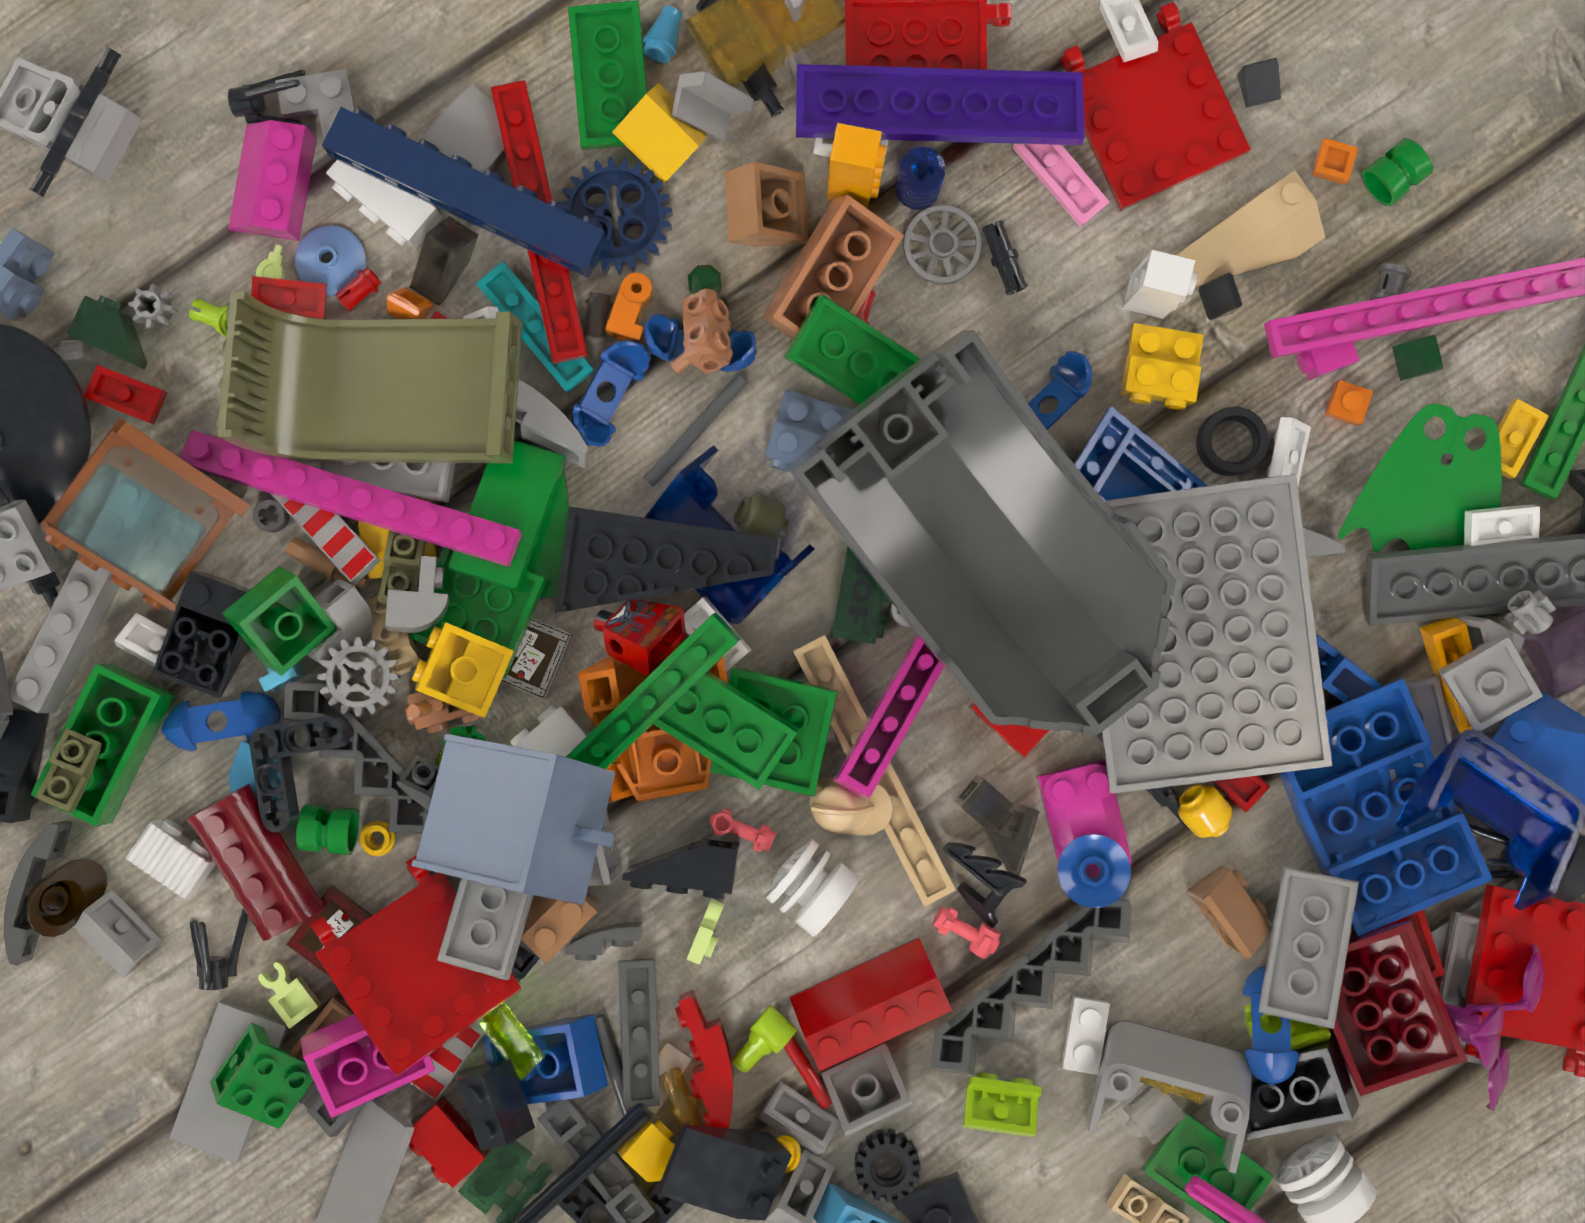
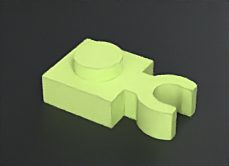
M711 898L687 960L700 965L703 956L711 957L718 937L712 934L724 903Z
M279 960L273 964L279 973L278 979H272L266 971L261 973L258 979L264 987L275 991L276 994L268 1001L290 1029L322 1005V1003L301 976L291 981L288 965L284 961Z

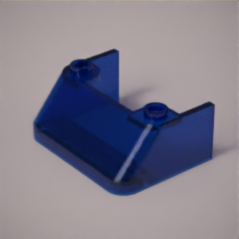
M713 445L682 469L646 514L645 518L736 531L712 506V503L718 496V489L714 479L704 471V468L719 450ZM809 544L793 560L780 550L776 575L696 588L695 590L702 597L706 596L727 622L740 624L801 565L815 548Z
M1475 729L1463 731L1454 737L1416 781L1395 825L1402 829L1431 811L1443 809L1453 798L1510 837L1506 848V858L1510 866L1525 877L1514 903V907L1520 911L1556 894L1585 824V807L1573 794L1482 732Z

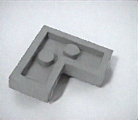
M346 69L275 80V83L294 79L300 81L298 87L277 92L282 116L284 119L319 114L323 139H325L340 107L351 112L355 109Z

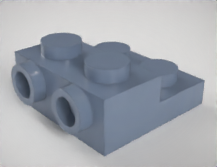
M12 228L0 244V313L13 321L17 315L25 318L28 313L33 312L38 307L41 300L40 296L45 289L34 281L48 270L51 263L50 260L55 255L54 252L41 243Z
M785 390L766 450L765 459L771 461V467L790 472L787 467L853 409Z

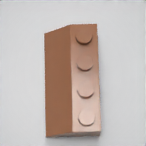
M849 195L835 197L761 319L794 340L819 295L826 296L856 316L904 235Z

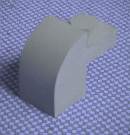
M421 556L418 592L388 590L385 620L387 631L422 632L435 626L445 615L449 605L448 594L435 593V589H442L444 568L437 567L436 557Z
M338 579L315 598L337 627L335 631L307 654L308 657L318 663L321 660H332L333 657L328 650L334 647L341 651V640L347 639L354 646L356 637H363L364 643H366L371 633L372 615L369 606L353 585Z

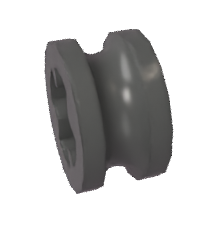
M270 499L259 502L252 514L253 521L258 528L272 533L283 530L289 521L288 512L277 501ZM276 507L278 511L275 514L279 515L278 521H270L268 525L265 524L264 521L268 519L263 517L266 510L272 511Z

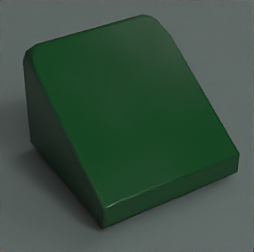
M1435 335L1392 347L1400 381L1436 373L1443 369V362Z

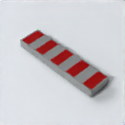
M271 494L354 585L381 561L341 515Z
M514 976L517 982L520 983L521 981ZM507 1001L432 1052L430 1057L435 1071L409 1083L437 1102Z

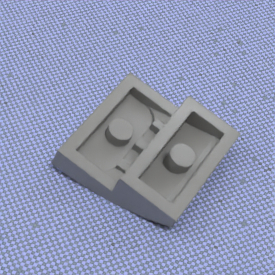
M473 84L464 90L445 109L423 136L430 143L437 146L447 157L451 158L453 154L458 155L472 164L471 168L481 173H484L485 170L491 171L502 156L506 157L494 102Z

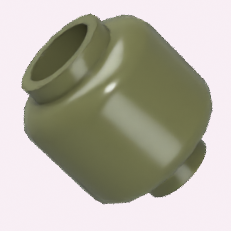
M756 493L750 498L744 497L734 516V523L738 524V532L782 539L789 526V520L785 518V506L760 493Z

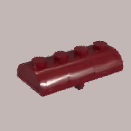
M249 783L186 818L263 941L269 940L298 925L325 906L279 832H271L263 825L258 798Z

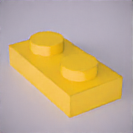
M1520 399L1511 401L1497 427L1501 444L1502 475L1508 479L1516 478L1549 415Z

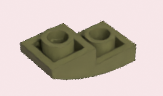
M389 531L383 559L385 567L378 595L380 604L387 605L388 590L418 592L421 556L425 554L426 541Z
M66 728L48 761L53 765L35 798L73 814L91 777L102 743Z

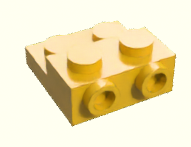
M1133 323L1130 330L1120 395L1130 396L1129 401L1139 404H1150L1151 400L1165 402L1164 407L1175 410H1185L1186 406L1194 404L1197 399L1201 374L1199 362L1204 335Z
M446 622L443 623L441 628L434 626L426 644L427 647L432 648L427 662L419 660L411 679L418 682L415 690L485 718L514 651Z

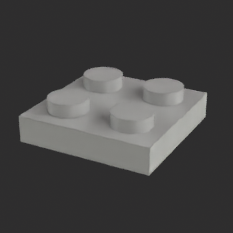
M1504 633L1438 670L1470 726L1476 733L1543 697L1512 641Z

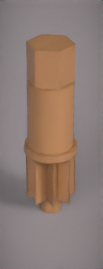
M296 536L289 541L285 553L287 556L327 576V579L330 581L341 579L355 588L359 587L361 589H364L368 583V580L362 578L354 585L321 549Z

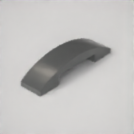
M65 820L51 823L36 837L18 864L9 887L4 911V942L9 964L17 966L33 958L39 933L33 930L28 921V894L34 884L41 880L46 861L63 857L73 822Z
M572 1099L559 1100L537 1118L559 1147L563 1145L574 1161L604 1135ZM616 1151L588 1176V1179L607 1202L605 1207L617 1223H642L656 1211L646 1191L627 1163Z

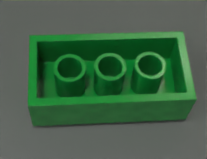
M95 664L37 780L31 796H36L53 765L48 761L67 728L102 743L91 777L74 813L72 814L63 809L60 810L95 827L113 823L176 694L114 664Z

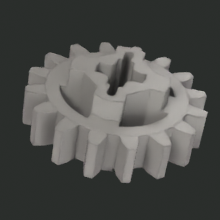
M356 637L354 646L347 639L341 640L342 650L331 647L328 651L333 657L332 660H321L320 662L321 665L327 668L326 673L319 674L317 679L326 680L327 686L323 687L320 692L321 694L331 693L333 697L329 700L328 704L334 706L340 702L342 704V714H347L351 708H354L356 716H363L364 707H367L368 711L374 714L378 712L377 702L387 706L390 704V701L385 695L398 692V689L391 685L392 680L401 678V674L392 673L391 670L392 667L398 664V661L386 659L390 652L388 647L379 651L376 650L378 641L372 639L367 646H365L363 637ZM364 652L370 654V656L363 662H357L349 654ZM380 667L383 671L382 686L377 682V670ZM337 668L341 670V683L338 686L336 683ZM353 669H365L366 673L363 678L366 684H354L353 680L356 675L353 673ZM355 692H363L370 699L355 701L349 699V697Z

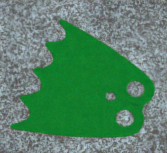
M1436 403L1422 408L1408 422L1374 469L1347 515L1337 538L1342 539L1357 528H1365L1369 531L1374 552L1380 551L1387 543L1397 538L1406 541L1409 550L1464 545L1465 511L1501 507V444L1495 421L1490 417L1476 413L1468 417L1457 416L1451 407ZM1440 417L1445 422V432L1439 439L1431 440L1425 435L1424 426L1430 418ZM1474 427L1483 429L1486 434L1484 445L1477 450L1467 448L1464 441L1466 433ZM1445 453H1450L1453 457V461L1449 465L1441 463V457Z

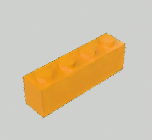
M837 123L829 163L827 201H832L835 197L849 195L868 208L870 197L877 199L887 148L886 145L880 144L881 131Z

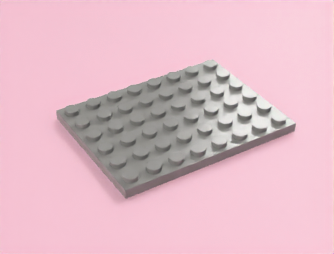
M1296 474L1105 500L1115 514L1131 519L1176 580L1174 595L1170 597L1167 615L1169 625L1165 650L1161 652L1158 670L1161 672L1159 686L1102 731L1110 793L1332 766Z

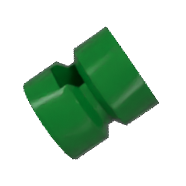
M1403 138L1385 153V157H1379L1362 171V180L1369 193L1379 203L1385 206H1392L1409 192V188L1412 185L1417 186L1431 175L1433 166L1428 154L1418 143L1409 138Z
M305 804L300 811L297 824L296 842L298 850L321 852L324 848H327L331 854L351 855L356 847L359 833L358 810L335 807L330 812L327 806Z

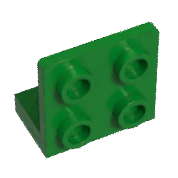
M251 1022L210 1084L217 1105L279 1129L283 1126L314 1079L304 1059L270 1045L264 1027Z

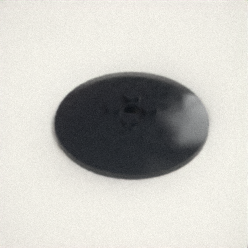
M0 323V481L6 482L15 500H26L40 525L88 461L91 447L90 416L83 391L64 360L49 345L36 336L14 326Z

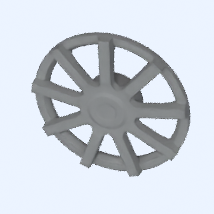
M950 205L928 207L919 212L906 228L903 239L905 260L910 268L926 282L929 281L936 284L955 283L971 273L980 259L982 237L978 225L969 214L957 207ZM943 211L941 229L936 230L927 215ZM949 212L964 218L953 231L947 229ZM920 219L930 232V237L912 233L914 226ZM970 224L976 239L957 240L956 236ZM913 240L927 244V248L911 255L909 242ZM976 246L972 261L960 254L957 248ZM932 255L933 258L926 272L915 263L920 258ZM951 257H954L966 266L963 271L956 275L952 271ZM939 260L944 262L947 277L932 275Z

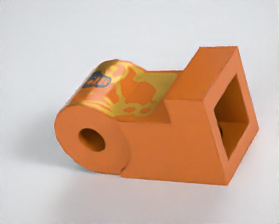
M634 272L623 279L605 328L609 337L621 341H636L643 344V331L645 329L639 326L644 309L651 304L654 297L651 281L646 275Z

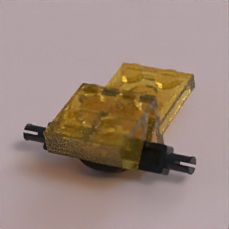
M700 0L696 4V9L699 13L685 21L688 32L716 77L732 87L744 85L751 98L754 99L753 101L762 100L770 116L773 118L781 114L784 108L773 93L777 84L770 73L783 66L785 59L792 53L798 52L800 49L844 24L845 17L834 0H807L800 19L793 22L783 0Z

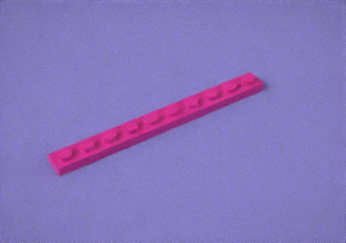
M1585 258L1269 320L1264 323L1271 356L1274 359L1585 296Z
M191 430L180 455L181 459L202 473L506 567H510L522 536L520 530L283 457L250 451L223 439Z

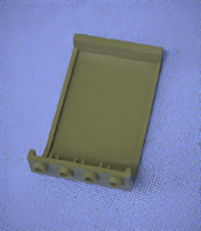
M231 292L230 305L226 310L228 329L227 339L223 344L224 371L219 383L221 403L220 412L216 417L217 437L250 451L307 461L513 463L522 322L511 312H496V318L328 320L282 312L263 304L246 292Z

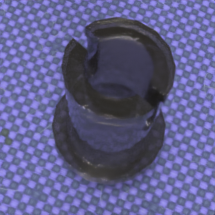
M590 292L589 299H585L588 308L584 336L606 338L605 328L609 307H613V303L610 302V295Z

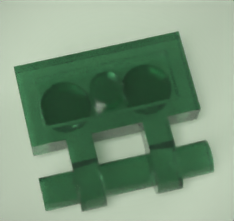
M515 1140L507 1146L492 1148L458 1192L485 1215L496 1204L502 1209L496 1217V1222L509 1223L525 1208L524 1206L534 1194H539L546 1186L545 1180L553 1170L549 1165L541 1162L535 1171H530L526 1165L534 1154ZM516 1178L523 1186L513 1197L508 1195L505 1190Z

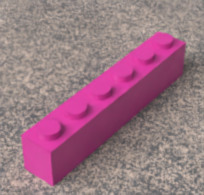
M918 635L915 636L833 780L863 799L871 797L944 668Z

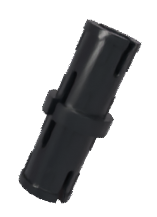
M1000 220L995 222V226L993 223L986 225L982 228V232L993 256L990 260L992 266L998 269L1006 295H1012L1015 290L1018 293L1026 289L1028 285L1024 280L1017 261L1018 251L1012 248L1004 222Z

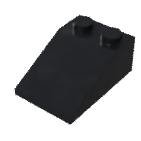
M1330 1036L1328 1041L1294 1050L1298 1051L1299 1055L1295 1071L1291 1077L1281 1083L1272 1085L1257 1079L1252 1074L1250 1113L1245 1133L1247 1140L1353 1119L1359 1107V1102L1335 1036Z
M683 1124L657 1192L661 1196L732 1218L765 1221L792 1154L769 1132Z

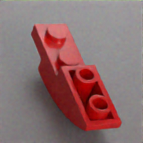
M691 990L680 995L678 1000L679 1006L675 1008L682 1028L688 1026L693 1040L689 1041V1046L696 1062L700 1060L703 1062L694 1067L693 1079L689 1080L690 1087L697 1101L702 1099L707 1110L703 1114L706 1126L729 1128L734 1097V1074L727 1036L721 1018L706 1022L695 992Z

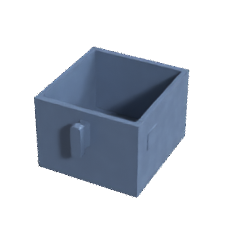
M445 734L444 740L446 743L416 860L413 859L412 866L520 893L584 905L598 844L611 847L614 841V834L602 831L615 772L557 754Z

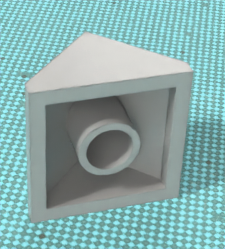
M886 1043L821 1073L846 1136L912 1105L909 1091Z

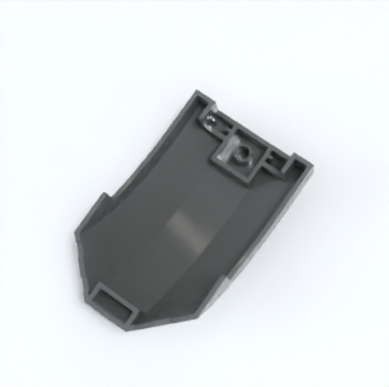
M962 330L898 374L837 422L787 467L889 600L991 724L1021 725L1035 729L1068 730L1098 735L1158 688L1161 674L1158 671L1161 652L1165 650L1169 625L1167 615L1170 597L1174 595L1176 580L1131 519L1115 514L1069 459L1023 399L975 331Z

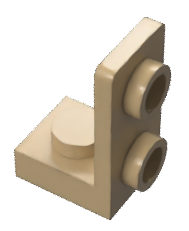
M378 596L367 599L366 603L372 615V639L378 641L376 650L379 651L385 647L390 649L386 659L398 661V664L391 668L392 673L404 674L415 670L419 660H424L423 655L410 638V634L407 632L387 631L385 627L387 605L380 604Z

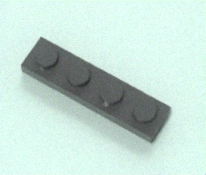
M655 959L618 960L624 1109L634 1108L638 1103H643L646 1107L660 1106Z

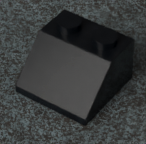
M511 1058L462 1069L457 1072V1083L480 1150L507 1146L535 1128Z

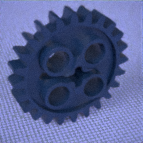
M609 157L608 166L605 168L602 167L598 160H595V171L590 172L586 167H582L584 175L582 180L571 176L572 183L575 186L574 190L569 188H563L562 190L569 201L558 203L567 207L570 210L569 214L581 220L583 216L590 217L598 221L603 226L602 228L608 231L607 242L595 267L598 263H601L603 273L607 274L612 265L615 266L618 275H622L623 265L628 264L630 269L636 272V261L640 260L648 266L647 254L649 252L655 256L660 255L656 243H668L667 237L662 234V231H672V224L664 220L673 216L671 208L663 207L670 202L669 194L659 195L664 189L663 182L659 181L652 184L655 177L654 172L651 170L642 175L643 168L639 162L631 170L629 169L627 158L623 159L620 167H616L613 158ZM612 186L617 187L616 201L621 214L618 216L621 242L619 247L614 246V226L610 219L613 216L610 192ZM637 191L641 194V198L635 204H627L623 202V197L626 193ZM599 193L606 196L604 203L600 206L593 207L588 205V200L593 194ZM631 226H640L644 230L638 239L632 240L625 236L627 229Z

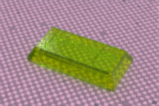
M506 1003L501 1004L485 1015L478 1023L505 1060L512 1059L515 1073L520 1080H523L544 1059L542 1050Z

